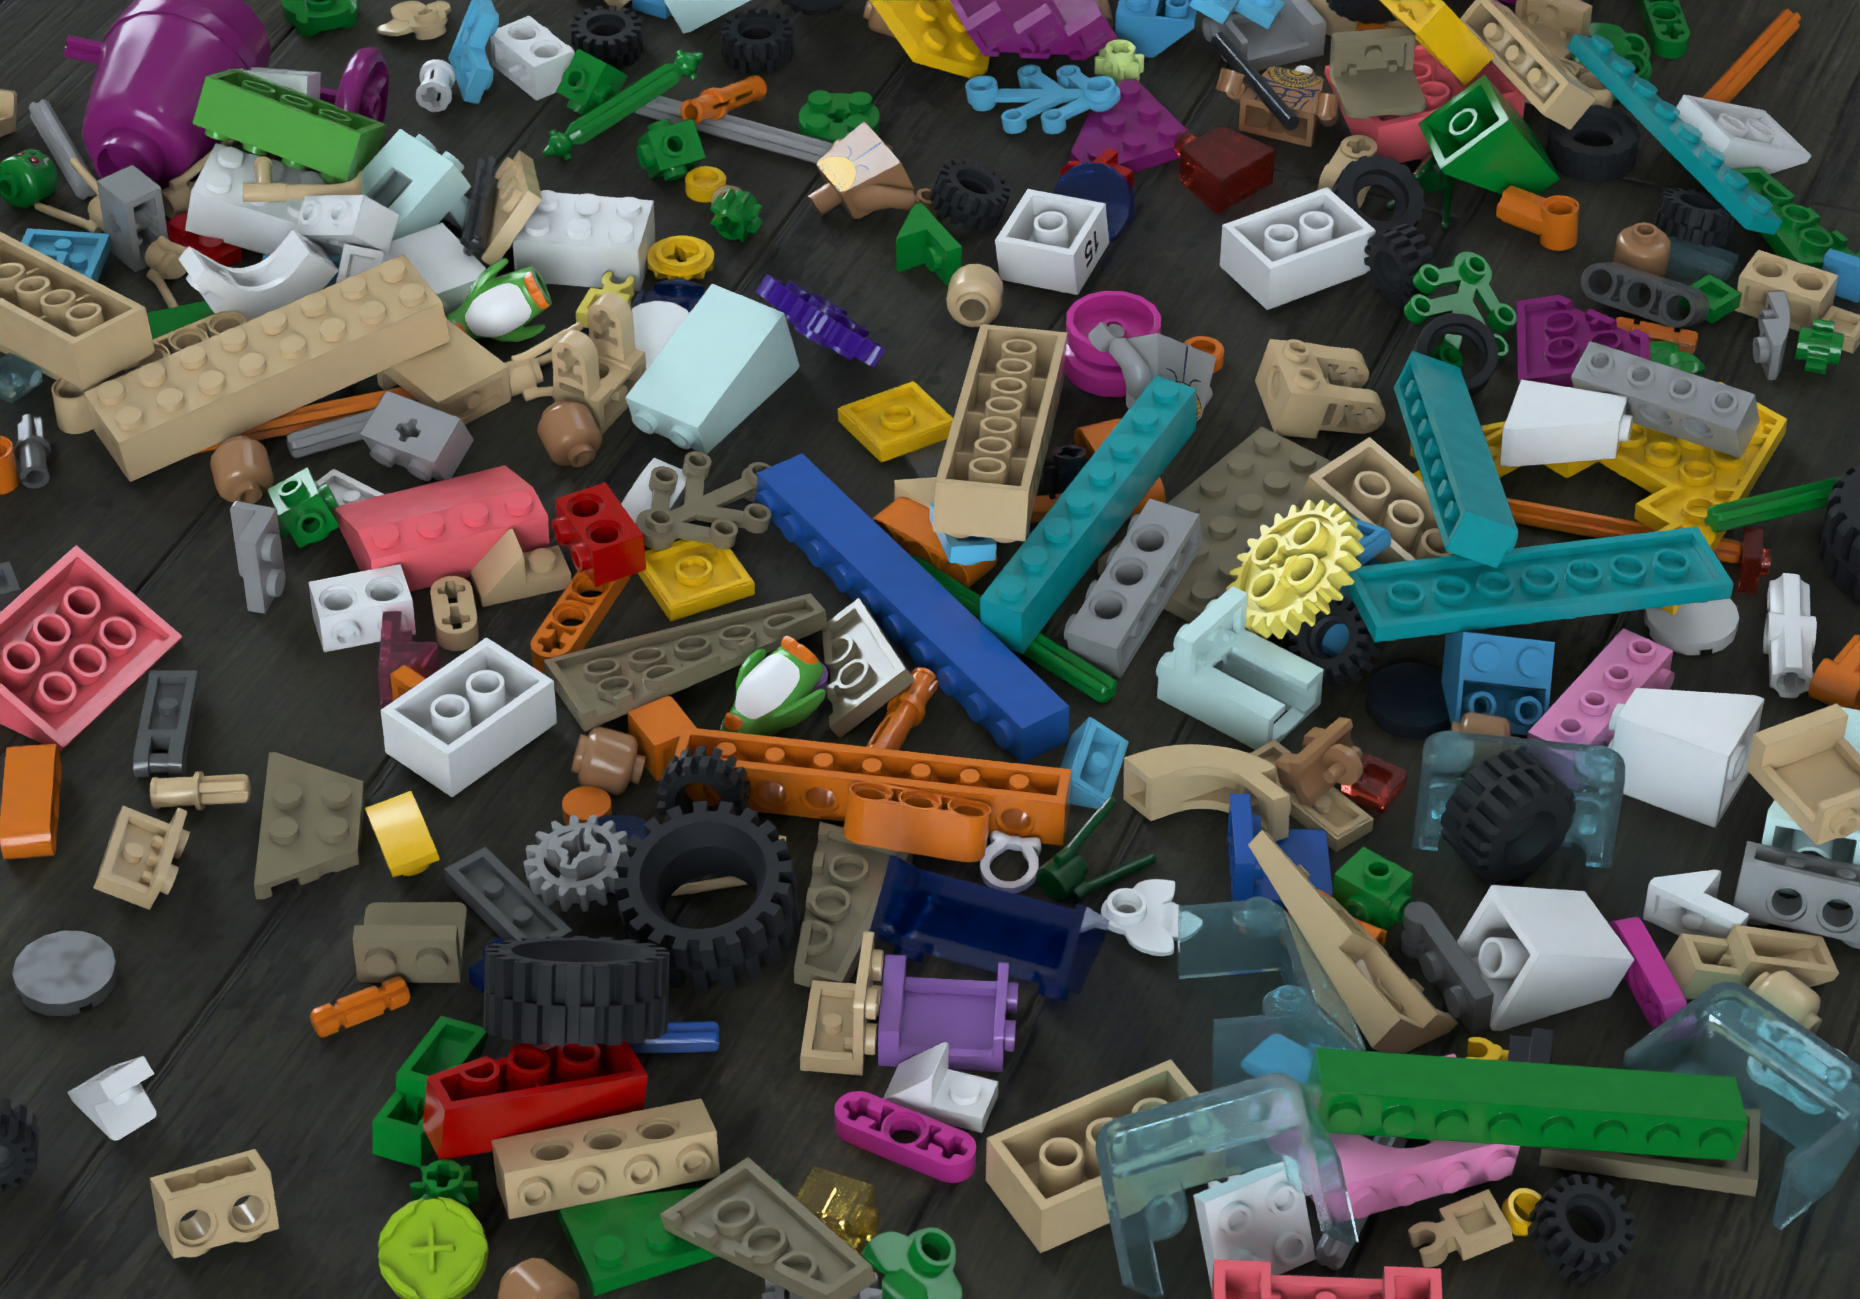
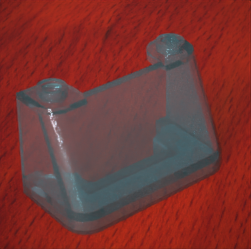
M1454 731L1438 732L1426 739L1417 785L1412 849L1437 851L1438 842L1441 837L1440 831L1443 827L1440 824L1441 816L1446 811L1445 805L1454 794L1457 785L1469 775L1472 769L1480 766L1487 758L1493 755L1497 757L1502 751L1511 749L1515 752L1517 749H1522L1537 758L1575 796L1573 801L1576 803V811L1572 816L1574 821L1572 827L1566 833L1567 837L1563 841L1562 846L1572 847V842H1574L1585 851L1586 866L1611 868L1625 784V763L1618 752L1602 745L1596 746Z

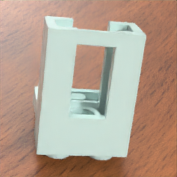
M402 129L397 131L361 172L362 195L399 214L392 241L435 226L442 219L462 230L468 199L464 194L471 185L461 173L464 166L457 158L447 151L443 155L437 153L435 146L424 136L418 134L414 138Z
M1232 586L1218 599L1211 600L1195 620L1190 624L1183 625L1179 629L1173 643L1174 650L1166 652L1161 657L1156 668V675L1158 677L1157 698L1256 750L1274 739L1280 743L1320 705L1324 669L1246 630L1248 593ZM1285 710H1287V712L1274 724V721L1277 720L1285 712Z

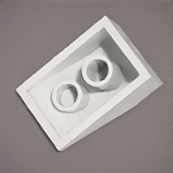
M1683 95L1676 107L1680 111L1679 117L1702 133L1701 139L1703 142L1725 156L1724 163L1729 168L1761 167L1768 174H1772L1806 163L1812 156L1764 110L1689 95Z

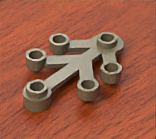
M689 452L685 456L682 472L686 477L684 505L669 511L670 495L675 492L678 474L669 467L659 466L654 468L649 481V489L652 491L651 509L642 511L637 516L635 523L644 535V545L651 549L663 550L671 547L675 540L684 539L712 544L719 549H729L735 545L738 527L745 528L752 533L767 531L771 519V511L765 505L755 503V495L758 493L757 473L771 466L762 462H754L743 470L741 479L703 495L704 480L709 476L712 461L703 452ZM741 498L754 502L747 505L744 511L723 508ZM698 520L712 524L711 527L690 524L689 522Z

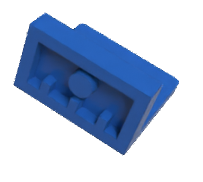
M1230 794L1227 844L1232 907H1286L1248 846L1261 831L1260 814H1252L1250 794ZM1289 829V837L1275 841L1276 844L1296 866L1301 865L1310 874L1308 880L1316 889L1322 890L1332 897L1326 831L1322 829Z

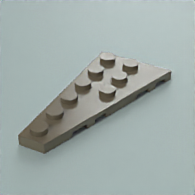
M809 593L543 660L545 675L554 680L555 691L584 732L627 714V711L689 688L694 684L741 665L756 650L764 649L766 653L776 650L781 646V641L785 636L799 640L828 627L826 610Z

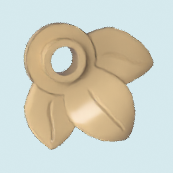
M419 1L398 3L391 8V14L394 19L380 25L376 30L377 33L388 36H401L414 32L418 40L434 39L446 32L445 24L448 21L447 14L451 11L449 3L444 1H435L427 5Z

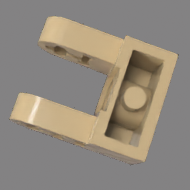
M611 292L602 294L588 309L589 337L581 331L569 330L552 347L553 399L555 402L569 400L584 404L592 413L602 435L628 408L625 397L646 371L645 352L635 347L632 309L626 300Z
M1295 339L1288 341L1269 340L1255 383L1274 433L1281 436L1315 439L1319 430L1365 434L1378 429L1385 420L1386 413L1379 395L1373 390L1362 389L1369 379V370L1359 351L1349 348L1305 343Z

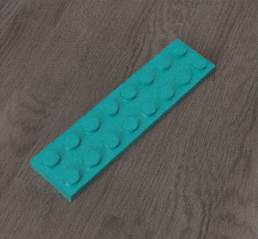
M1691 527L1514 548L1510 554H1504L1497 568L1459 555L1361 566L1349 572L1348 575L1354 580V583L1345 587L1355 606L1357 605L1358 612L1374 642L1730 599L1734 583L1699 528Z

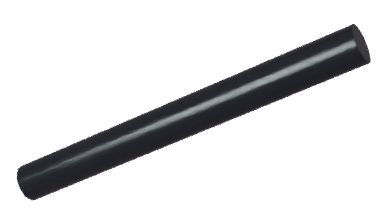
M1222 32L1216 33L1211 39L1212 45L1236 72L1245 75L1244 82L1285 129L1289 131L1294 130L1299 125V118Z

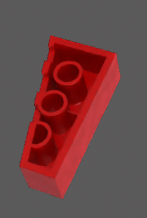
M626 1041L622 1042V1045L608 1046L600 1043L594 1044V1046L579 1047V1044L552 1046L548 1042L534 1047L530 1043H520L511 1047L507 1057L496 1061L488 1056H484L428 1076L423 1129L439 1160L463 1158L469 1155L492 1152V1140L644 1110L648 1075L629 1042Z

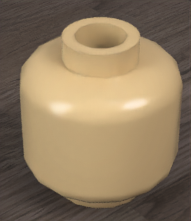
M968 264L959 268L951 277L946 297L947 309L952 318L968 327H980L981 324H990L998 316L1003 300V282L998 273L982 264Z
M1780 970L1773 974H1769L1767 971L1763 972L1753 981L1742 999V1004L1746 1007L1745 1021L1756 1031H1758L1759 1026L1764 1021L1778 1018L1790 1021L1804 1032L1814 1036L1822 1023V1019L1817 1016L1821 1002L1819 995L1785 970ZM1785 1036L1783 1043L1787 1044L1788 1037Z

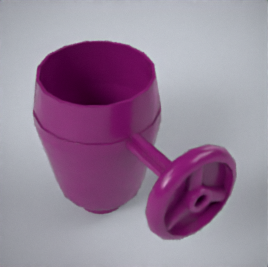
M134 0L112 24L104 37V42L71 35L67 37V46L64 49L65 57L97 64L85 110L82 137L98 176L102 179L134 165L163 190L169 187V181L182 175L213 149L215 143L220 144L223 142L205 135V128L192 123L206 76L233 68L251 70V67H269L271 46L265 26L248 4L242 0ZM361 48L355 52L347 63L338 91L320 87V100L333 104L340 109L384 123L389 96L387 61L378 48Z

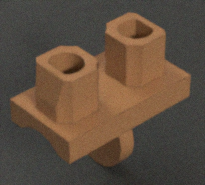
M1339 717L1327 729L1313 727L1304 735L1303 750L1300 753L1285 752L1276 760L1275 766L1277 767L1280 784L1295 788L1299 804L1311 806L1336 783L1352 785L1361 778L1363 774V765L1361 763L1363 753L1360 748L1354 746L1351 740V730L1353 728L1351 719Z

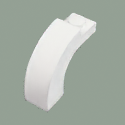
M294 230L291 231L269 257L249 267L230 268L223 266L190 246L178 259L188 272L186 277L188 283L201 293L215 314L222 311H235L244 315L246 321L290 304L308 294L322 290L339 271L321 246Z

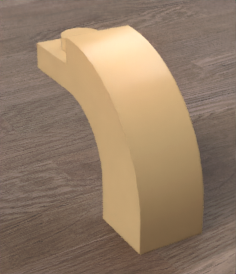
M1201 744L1159 747L1124 757L1123 800L1150 821L1190 809H1213L1229 813L1230 794H1250L1252 814H1260L1261 830L1269 833L1275 841L1289 837L1290 794L1277 785V767L1260 757L1232 748Z

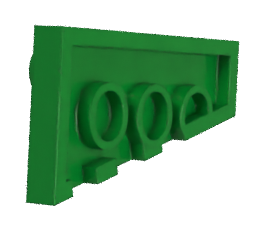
M1761 167L1730 168L1744 175L1749 180L1747 186L1754 193L1767 198L1773 205L1771 210L1783 221L1775 235L1760 232L1778 256L1821 270L1824 256L1830 248L1860 258V252L1855 254L1847 248L1849 239L1838 230L1832 231L1830 234L1819 224L1821 216L1811 208L1794 204L1793 199L1795 195Z
M774 1179L777 1183L781 1185L779 1179ZM699 1188L622 1196L557 1210L558 1220L593 1296L718 1257L664 1230L660 1214Z

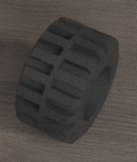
M1511 749L1502 751L1497 757L1493 755L1487 758L1480 766L1472 769L1469 775L1457 785L1454 794L1445 805L1446 811L1441 816L1440 824L1443 826L1440 831L1441 837L1487 883H1496L1497 885H1506L1510 881L1514 883L1521 880L1528 873L1531 874L1536 871L1540 865L1549 860L1555 850L1563 843L1567 837L1566 833L1572 827L1574 821L1572 816L1576 811V803L1573 801L1575 796L1560 779L1531 753L1522 749H1517L1515 752Z

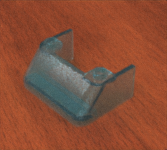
M1252 897L1244 901L1178 906L1177 974L1179 979L1280 971L1284 986H1280L1267 993L1263 998V1015L1213 1019L1212 1090L1214 1095L1305 1087L1315 1048L1366 1051L1355 1019L1295 921L1281 906L1265 897Z
M1721 982L1711 986L1625 1051L1622 1069L1735 1077L1744 1109H1761V1123L1796 1147L1787 1155L1772 1221V1224L1779 1230L1783 1229L1835 1186L1860 1146V1065L1742 984Z
M1267 1074L1118 1117L1107 1122L1098 1133L1096 1154L1122 1284L1129 1289L1151 1298L1164 1296L1153 1242L1175 1236L1186 1224L1188 1203L1185 1189L1284 1162L1286 1176L1291 1186L1306 1196L1314 1197L1321 1232L1347 1245L1359 1243L1340 1157L1305 1087L1287 1074Z

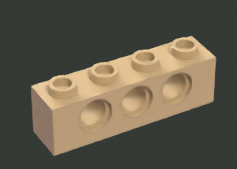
M1475 0L1460 18L1493 54L1494 58L1491 61L1542 115L1571 130L1597 99L1505 5L1496 0Z
M702 1099L492 1140L497 1187L509 1219L700 1181L720 1175L717 1133Z

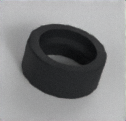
M1450 313L1438 316L1424 327L1413 351L1430 356V348L1434 341L1447 334L1460 335L1470 340L1480 353V366L1470 378L1465 379L1470 397L1472 398L1485 388L1497 366L1499 349L1494 334L1482 321L1468 314Z

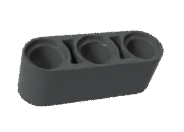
M1595 263L1587 267L1581 276L1582 291L1591 300L1670 327L1680 328L1699 325L1709 314L1710 305L1708 298L1697 288L1622 263ZM1605 271L1612 277V287L1608 292L1604 291L1600 283L1601 276ZM1643 284H1646L1651 291V299L1647 305H1644L1639 298V290ZM1682 297H1685L1690 304V313L1685 319L1678 312V302Z

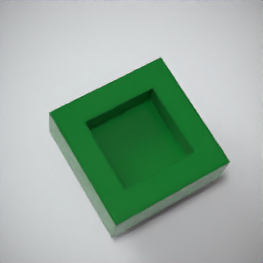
M1710 274L1690 285L1702 291L1708 298L1710 307L1709 314L1705 320L1711 324L1740 307L1742 293ZM1682 297L1679 305L1690 311L1689 301Z

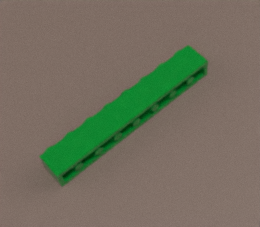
M1315 1048L1306 1084L1313 1132L1735 1161L1748 1122L1736 1078L1726 1076Z

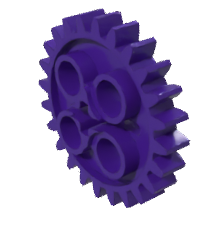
M766 274L756 290L759 296L773 305L772 308L785 314L786 320L794 324V330L820 346L830 347L851 361L856 357L860 361L875 367L885 352V348L868 337L870 331L847 317V311L817 293L811 294L790 280L785 284Z

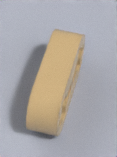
M447 576L440 578L434 582L430 590L437 641L446 650H467L476 644L479 637L472 586L469 581L462 577ZM456 598L458 603L449 604L448 599ZM460 623V629H453L451 624Z

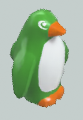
M506 258L499 260L478 276L464 302L457 310L451 312L446 319L474 340L485 338L505 342H518L539 334L546 328L545 324L524 327V325L546 310L552 304L542 275L534 267L530 266L496 277L498 272L508 263Z
M785 636L781 641V646L766 657V650L764 649L756 650L749 655L739 669L736 681V698L730 713H726L722 721L720 731L772 736L782 729L793 727L805 720L820 705L826 695V691L823 688L813 692L825 671L815 654L803 644H799L795 639Z

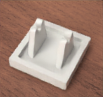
M1289 1156L1243 1175L1229 1173L1227 1174L1226 1182L1210 1181L1208 1183L1209 1189L1194 1195L1211 1291L1214 1259L1271 1262V1275H1280L1316 1259L1299 1163Z

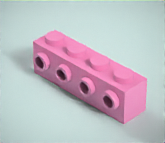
M1623 628L1528 731L1525 751L1531 753L1570 790L1574 791L1587 776L1593 777L1603 762L1606 750L1611 740L1614 739L1615 732L1609 730V723L1617 704L1622 703L1625 705L1636 688L1670 690L1675 676L1674 672L1670 671L1673 650Z

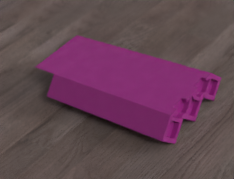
M950 0L967 33L984 56L998 57L1000 52L1018 53L1020 58L1049 59L1050 54L1068 55L1070 60H1086L1105 48L1108 42L1118 39L1096 0Z

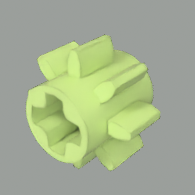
M1112 40L1106 44L1105 48L1099 51V56L1095 57L1094 74L1110 77L1115 81V84L1135 78L1139 81L1140 73L1144 72V55L1135 54L1136 46L1127 40Z

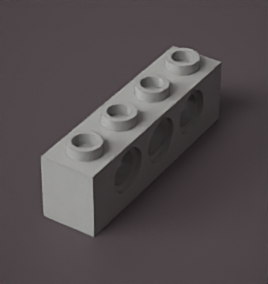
M1592 341L1589 342L1571 376L1573 387L1576 389L1628 397L1626 415L1633 416V423L1738 458L1742 457L1759 424L1755 394Z
M1153 499L1148 500L1141 513L1135 514L1132 517L1127 529V535L1121 545L1114 547L1110 552L1106 569L1099 580H1094L1090 584L1085 602L1079 612L1069 617L1064 629V639L1067 641L1069 651L1106 674L1118 678L1123 676L1203 545L1200 514Z
M1747 841L1733 907L1749 914L1747 923L1756 926L1774 924L1791 928L1795 933L1836 938L1842 940L1848 946L1860 949V866ZM1782 888H1791L1796 890L1800 896L1794 899H1786L1781 897L1776 891ZM1840 899L1849 903L1851 907L1846 910H1835L1827 902Z

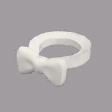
M994 830L990 835L991 844L986 848L984 858L980 860V875L984 883L992 890L1003 894H1015L1026 890L1036 880V872L1039 869L1038 856L1042 850L1041 840L1036 837L1021 838L1019 836H1010ZM1008 849L1021 851L1029 865L1027 873L1021 879L1015 881L997 879L990 870L993 859Z

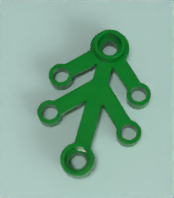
M1468 251L1459 253L1453 259L1451 267L1438 269L1434 265L1425 264L1413 276L1415 287L1422 293L1431 294L1440 286L1454 284L1457 287L1455 294L1434 299L1416 294L1404 307L1405 316L1414 324H1423L1428 318L1459 313L1468 314L1486 325L1473 302L1475 294L1487 312V322L1494 331L1506 333L1517 321V314L1514 309L1507 304H1500L1489 285L1492 279V271L1486 260L1480 255ZM1494 334L1499 349V363L1508 353L1509 346L1503 337ZM1443 335L1441 346L1434 348L1429 357L1460 367L1462 370L1463 357L1459 351L1462 336Z

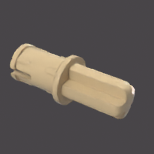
M202 771L195 772L194 777H152L150 783V799L154 809L195 806L197 810H204L206 805L246 803L251 795L250 780L248 775L245 774L204 776Z

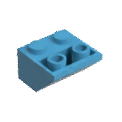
M1119 0L1115 17V34L1118 39L1127 40L1136 46L1135 54H1143L1144 57L1154 58L1194 29L1198 11L1189 6L1191 0Z
M1471 632L1446 634L1441 682L1451 727L1453 721L1460 722L1463 715L1467 712H1476L1504 717L1510 722V734L1527 736L1528 731L1549 710L1555 642Z

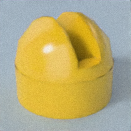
M1519 1188L1513 1191L1504 1201L1501 1211L1511 1226L1512 1234L1524 1237L1528 1235L1527 1228L1533 1223L1528 1220L1530 1212L1542 1198L1536 1191L1528 1188Z

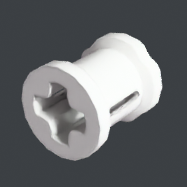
M430 60L421 67L419 74L421 84L416 90V100L421 107L426 108L428 111L440 112L445 110L448 104L451 103L452 91L450 88L454 85L456 75L455 70L449 63L443 60ZM435 70L433 79H430L431 72ZM438 92L441 93L439 101H437Z

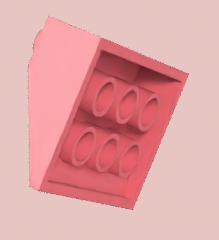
M1422 45L1415 46L1413 72L1426 100V107L1423 112L1412 113L1408 116H1372L1369 119L1362 120L1345 116L1338 100V105L1351 134L1365 135L1372 138L1377 144L1376 155H1382V157L1388 159L1391 157L1396 159L1398 163L1423 159L1427 153L1432 152L1418 123L1483 75L1488 77L1522 118L1525 104V96L1492 61L1465 86ZM1330 65L1325 66V75L1333 93L1336 94L1329 76Z
M505 465L340 505L333 510L340 526L339 528L360 572L401 564L410 592L431 587L435 581L447 576L471 577L470 571L509 529L514 530L523 553L549 547L548 514L538 495L530 484Z
M76 545L0 612V724L42 744H58L59 751L62 752L177 645L183 636Z

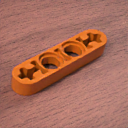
M578 571L531 640L533 667L545 674L543 660L583 650L630 580L631 575L595 587L585 571ZM586 591H599L602 593L597 597L591 598L580 595ZM571 619L583 621L582 624L577 626H564L561 624L563 621ZM557 642L560 643V649L557 648Z

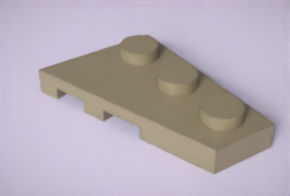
M859 598L827 622L828 627L822 629L824 661L830 670L831 684L826 686L827 698L833 706V714L829 715V726L839 739L915 681L869 609Z

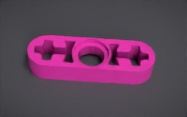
M1635 916L1611 921L1609 923L1610 927L1634 958L1633 963L1624 975V979L1656 1036L1662 1039L1688 1033L1690 1029V1013L1687 1001L1642 920Z
M863 1091L847 1093L841 1096L835 1104V1132L840 1139L849 1144L947 1183L962 1182L968 1179L975 1171L976 1143L973 1137L965 1131ZM909 1130L915 1132L919 1138L912 1143L903 1144L894 1141L891 1136L897 1131Z

